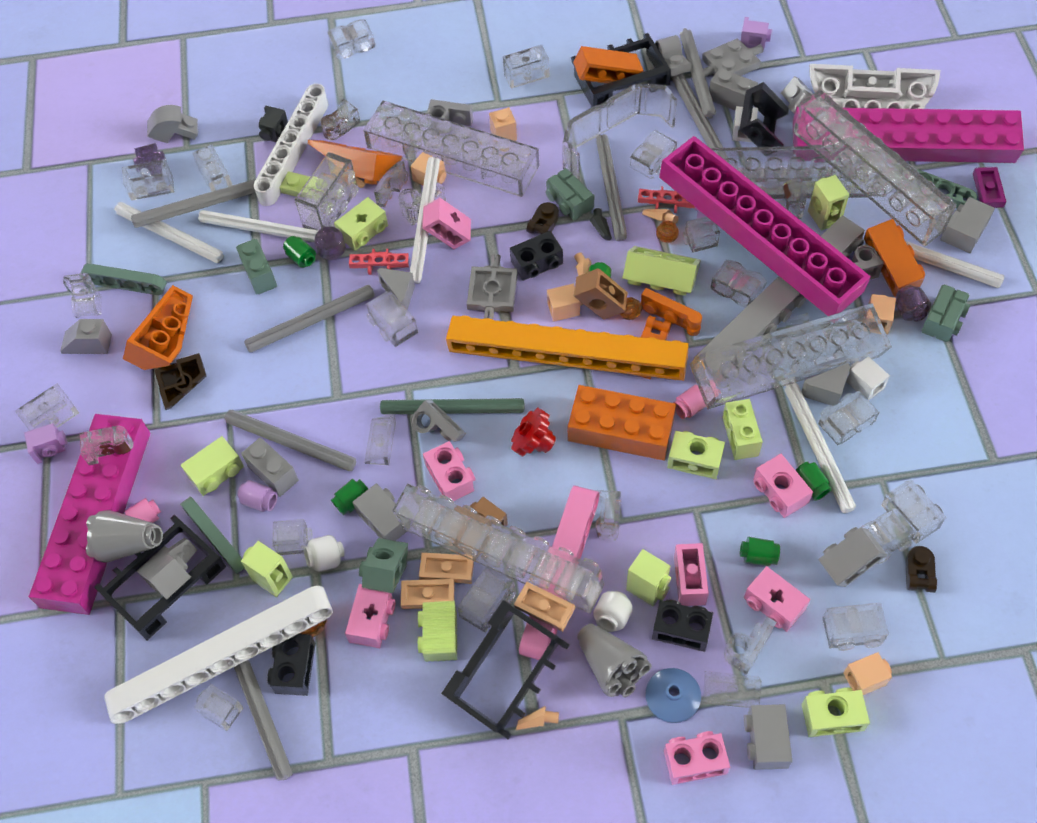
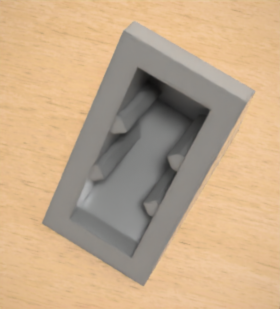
M385 268L378 269L377 273L380 284L401 313L405 314L415 287L412 272Z
M847 363L805 380L801 391L803 396L837 407L846 383L850 365Z

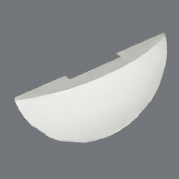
M809 65L813 90L818 99L824 104V108L924 109L930 98L935 94L940 79V70L896 68L895 71L857 70L853 69V66Z

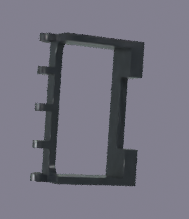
M649 33L643 34L644 39L633 42L630 38L626 40L627 44L614 48L610 44L607 45V49L630 53L646 48V54L655 69L595 88L590 81L579 80L573 63L576 56L571 57V62L574 66V77L593 110L612 104L613 91L645 81H648L647 86L650 91L670 85L671 69Z
M176 515L170 518L174 525L163 534V539L159 546H155L143 553L134 554L137 558L123 571L115 567L112 571L117 576L104 588L98 583L94 586L107 602L146 641L167 623L161 614L199 579L208 585L226 568L220 556ZM182 532L207 557L188 573L191 578L168 599L162 597L142 617L135 621L112 598L113 592L172 538Z
M503 600L489 620L488 624L492 627L462 672L456 670L441 694L488 728L509 740L512 734L504 729L514 713L521 718L526 714L518 706L529 689L537 694L541 691L533 683L545 665L551 670L555 669L556 665L548 660L558 644L564 649H568L570 644ZM515 614L551 638V642L501 720L495 723L461 699L460 696Z

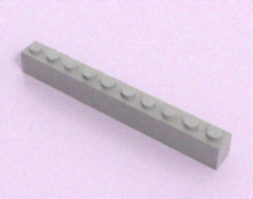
M842 215L821 237L849 258L853 251L855 252L859 246L863 245L864 240H862L865 230ZM778 276L694 357L692 371L713 387L720 381L724 382L730 376L731 370L735 366H741L746 360L747 354L751 351L755 352L760 347L762 340L766 336L770 337L781 321L786 322L791 316L792 310L795 307L800 308L806 301V298Z

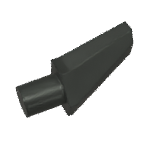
M595 208L593 210L594 216L591 217L590 222L603 239L610 241L612 237L607 219L602 216L601 208Z

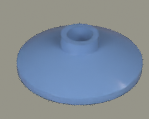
M667 668L657 672L649 680L646 688V702L651 712L659 719L669 723H680L690 719L697 712L701 702V691L697 681L688 672L677 668ZM675 688L679 691V695L672 696L669 690Z

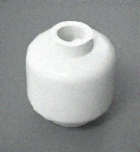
M331 535L311 539L307 547L304 548L307 566L309 568L312 567L317 572L337 568L340 565L341 557H344V548L341 541L337 542Z
M608 591L603 593L593 611L597 625L607 632L623 629L632 613V604L622 592Z

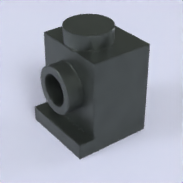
M266 105L264 107L265 114L259 120V136L263 140L277 142L288 123L285 110Z

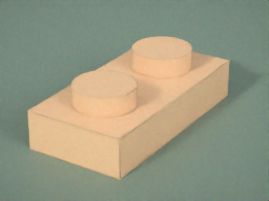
M422 552L419 580L454 579L455 583L472 584L474 555Z
M454 579L401 580L402 609H423V602L455 601Z
M529 582L525 583L514 603L516 609L562 632L575 610L574 604Z

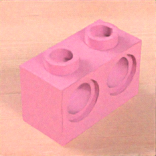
M448 441L423 453L425 466L447 504L474 492L473 481H475V476L470 467L465 468L463 465L464 458L458 447L454 449L451 442ZM443 460H450V462L446 464L440 463ZM455 479L462 480L461 482L456 484L451 483Z
M712 731L702 732L696 735L697 738L688 740L685 737H676L670 739L668 744H665L664 755L672 785L728 774L730 764L721 733L713 734ZM705 748L713 749L717 754V758H706L702 750ZM679 753L685 754L690 762L681 765L675 761L674 756Z

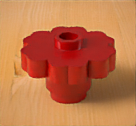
M536 408L534 412L529 411L521 420L520 426L514 431L511 442H513L511 449L522 457L526 453H532L534 449L544 453L550 451L556 441L553 432L548 429L550 415L540 408Z

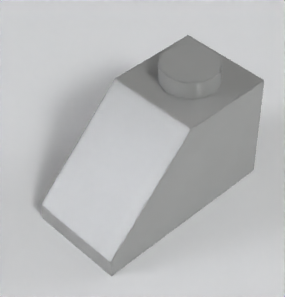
M79 319L65 332L60 352L62 354H108L112 334L103 319Z

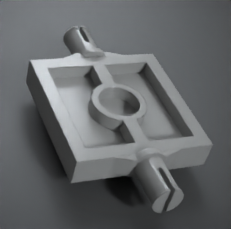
M737 38L704 52L702 60L708 65V67L703 69L705 77L711 74L715 75L719 68L740 76L760 68L761 61L755 55L763 53L762 45L758 44L755 47L748 48Z
M495 254L491 255V265L471 267L467 310L485 311L484 318L493 319L494 312L496 311L514 312L517 269L500 266L501 256L499 254L496 255V258Z

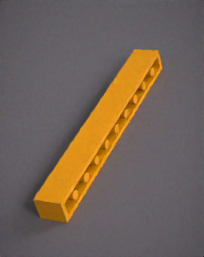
M452 315L446 336L449 352L682 381L685 379L689 343H683L678 340L666 341L653 337L641 338L632 335H615L608 332H590L583 329H564L559 326L547 327L538 324H521L514 321H496L490 318H471L465 315Z

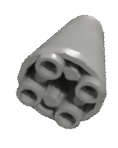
M100 511L87 519L88 544L86 546V553L89 557H94L100 562H111L152 549L155 546H159L163 539V532L160 526L115 511Z
M588 624L579 631L577 638L580 647L602 691L609 697L620 694L623 697L631 695L636 688L635 684L651 669V663L647 660V656L594 624Z

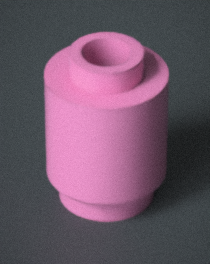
M692 386L676 397V401L673 402L676 404V414L682 419L686 417L691 418L710 404L709 392L703 386Z
M144 498L124 512L125 515L154 523L160 519L157 514L161 510L153 499L148 502Z

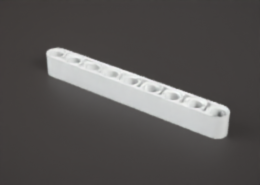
M310 587L109 690L104 695L111 723L121 724L130 721L328 619L333 611L324 587Z

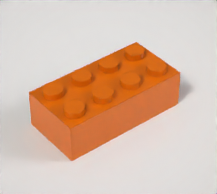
M578 385L567 426L568 441L665 461L676 404Z

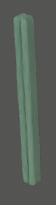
M524 399L382 400L380 402L381 414H414L425 400H432L446 414L522 413L525 409Z

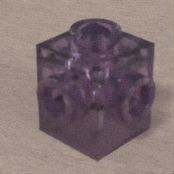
M156 143L134 148L136 158H133L136 170H141L145 181L167 176L164 166L167 163L163 151H159Z

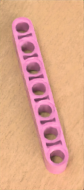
M575 485L570 491L539 588L566 601L568 600L600 496L599 491ZM529 615L531 619L555 635L557 634L558 629ZM527 623L520 642L519 655L540 660L549 646L551 638Z

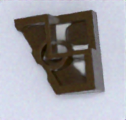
M200 353L177 359V363L170 366L154 369L165 410L171 409L207 377Z

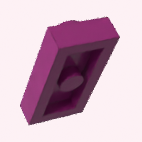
M998 167L975 168L972 174L979 201L994 208H1004L1007 201Z

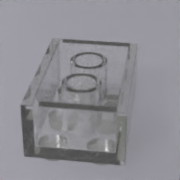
M330 152L326 154L295 198L303 228L323 231L325 236H327L329 231L335 227L334 222L346 211L348 203L358 192L352 160Z

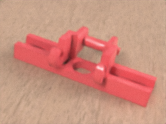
M663 186L658 191L639 189L638 202L656 204L655 209H658L659 203L675 204L674 213H677L678 207L695 209V206L687 202L675 190H664ZM669 195L672 198L670 200L664 199V196Z
M388 248L386 252H375V249H372L370 254H350L349 267L368 268V275H372L371 270L373 266H387V269L409 267V254H392ZM376 258H383L381 262H375Z

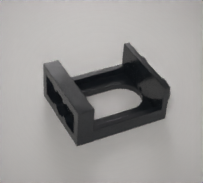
M762 82L745 92L740 130L765 155L784 147V144L774 134L776 120L788 115L789 108ZM753 106L758 108V111L764 116L763 123L758 118L751 121Z

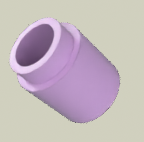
M248 480L245 484L243 483L239 487L237 494L241 504L262 512L266 510L271 511L275 507L278 498L277 492H274L271 487Z

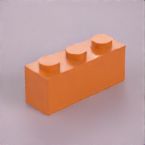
M581 46L573 62L579 80L610 83L643 72L639 58L634 53Z
M894 219L868 228L864 241L867 245L873 247L884 264L881 273L893 296L896 297L921 287L925 278V271L920 264H917L913 248L905 242L903 230L899 225H896Z

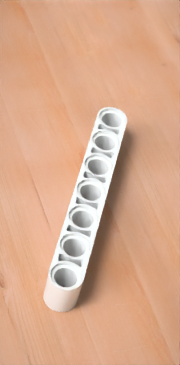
M312 84L306 89L256 178L254 189L261 205L271 206L278 200L281 194L280 185L288 171L293 172L308 145V139H311L327 110L328 101L323 85Z

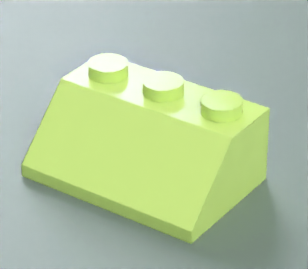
M633 246L627 252L622 279H627V283L640 286L641 283L650 284V288L655 290L669 288L673 289L675 294L686 295L687 292L691 293L694 288L701 260Z

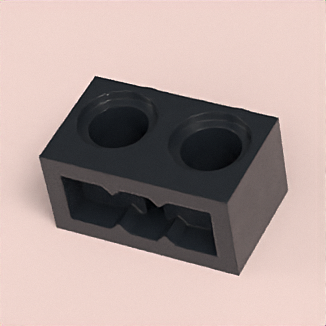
M550 230L510 247V259L522 281L563 264V249Z
M660 600L652 639L705 652L713 612L708 611L702 606H684L676 600ZM667 616L673 617L676 623L667 624L663 621V618ZM699 623L703 629L699 631L693 630L690 624Z
M297 634L272 647L274 664L273 668H270L268 671L267 682L275 694L308 696L316 646L311 635ZM299 647L295 654L287 655L289 649ZM294 673V677L290 681L283 682L286 674Z

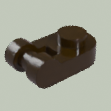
M550 202L539 205L532 219L527 224L526 232L532 234L535 232L543 234L550 230L552 232L559 218L558 207Z
M915 546L911 548L906 556L907 590L916 591L918 588L925 589L926 592L935 593L937 590L935 557L927 547ZM917 574H923L925 578H918Z

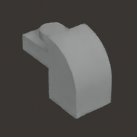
M161 106L153 111L147 121V137L168 143L173 134L176 133L195 140L198 135L197 119L182 114L181 106Z

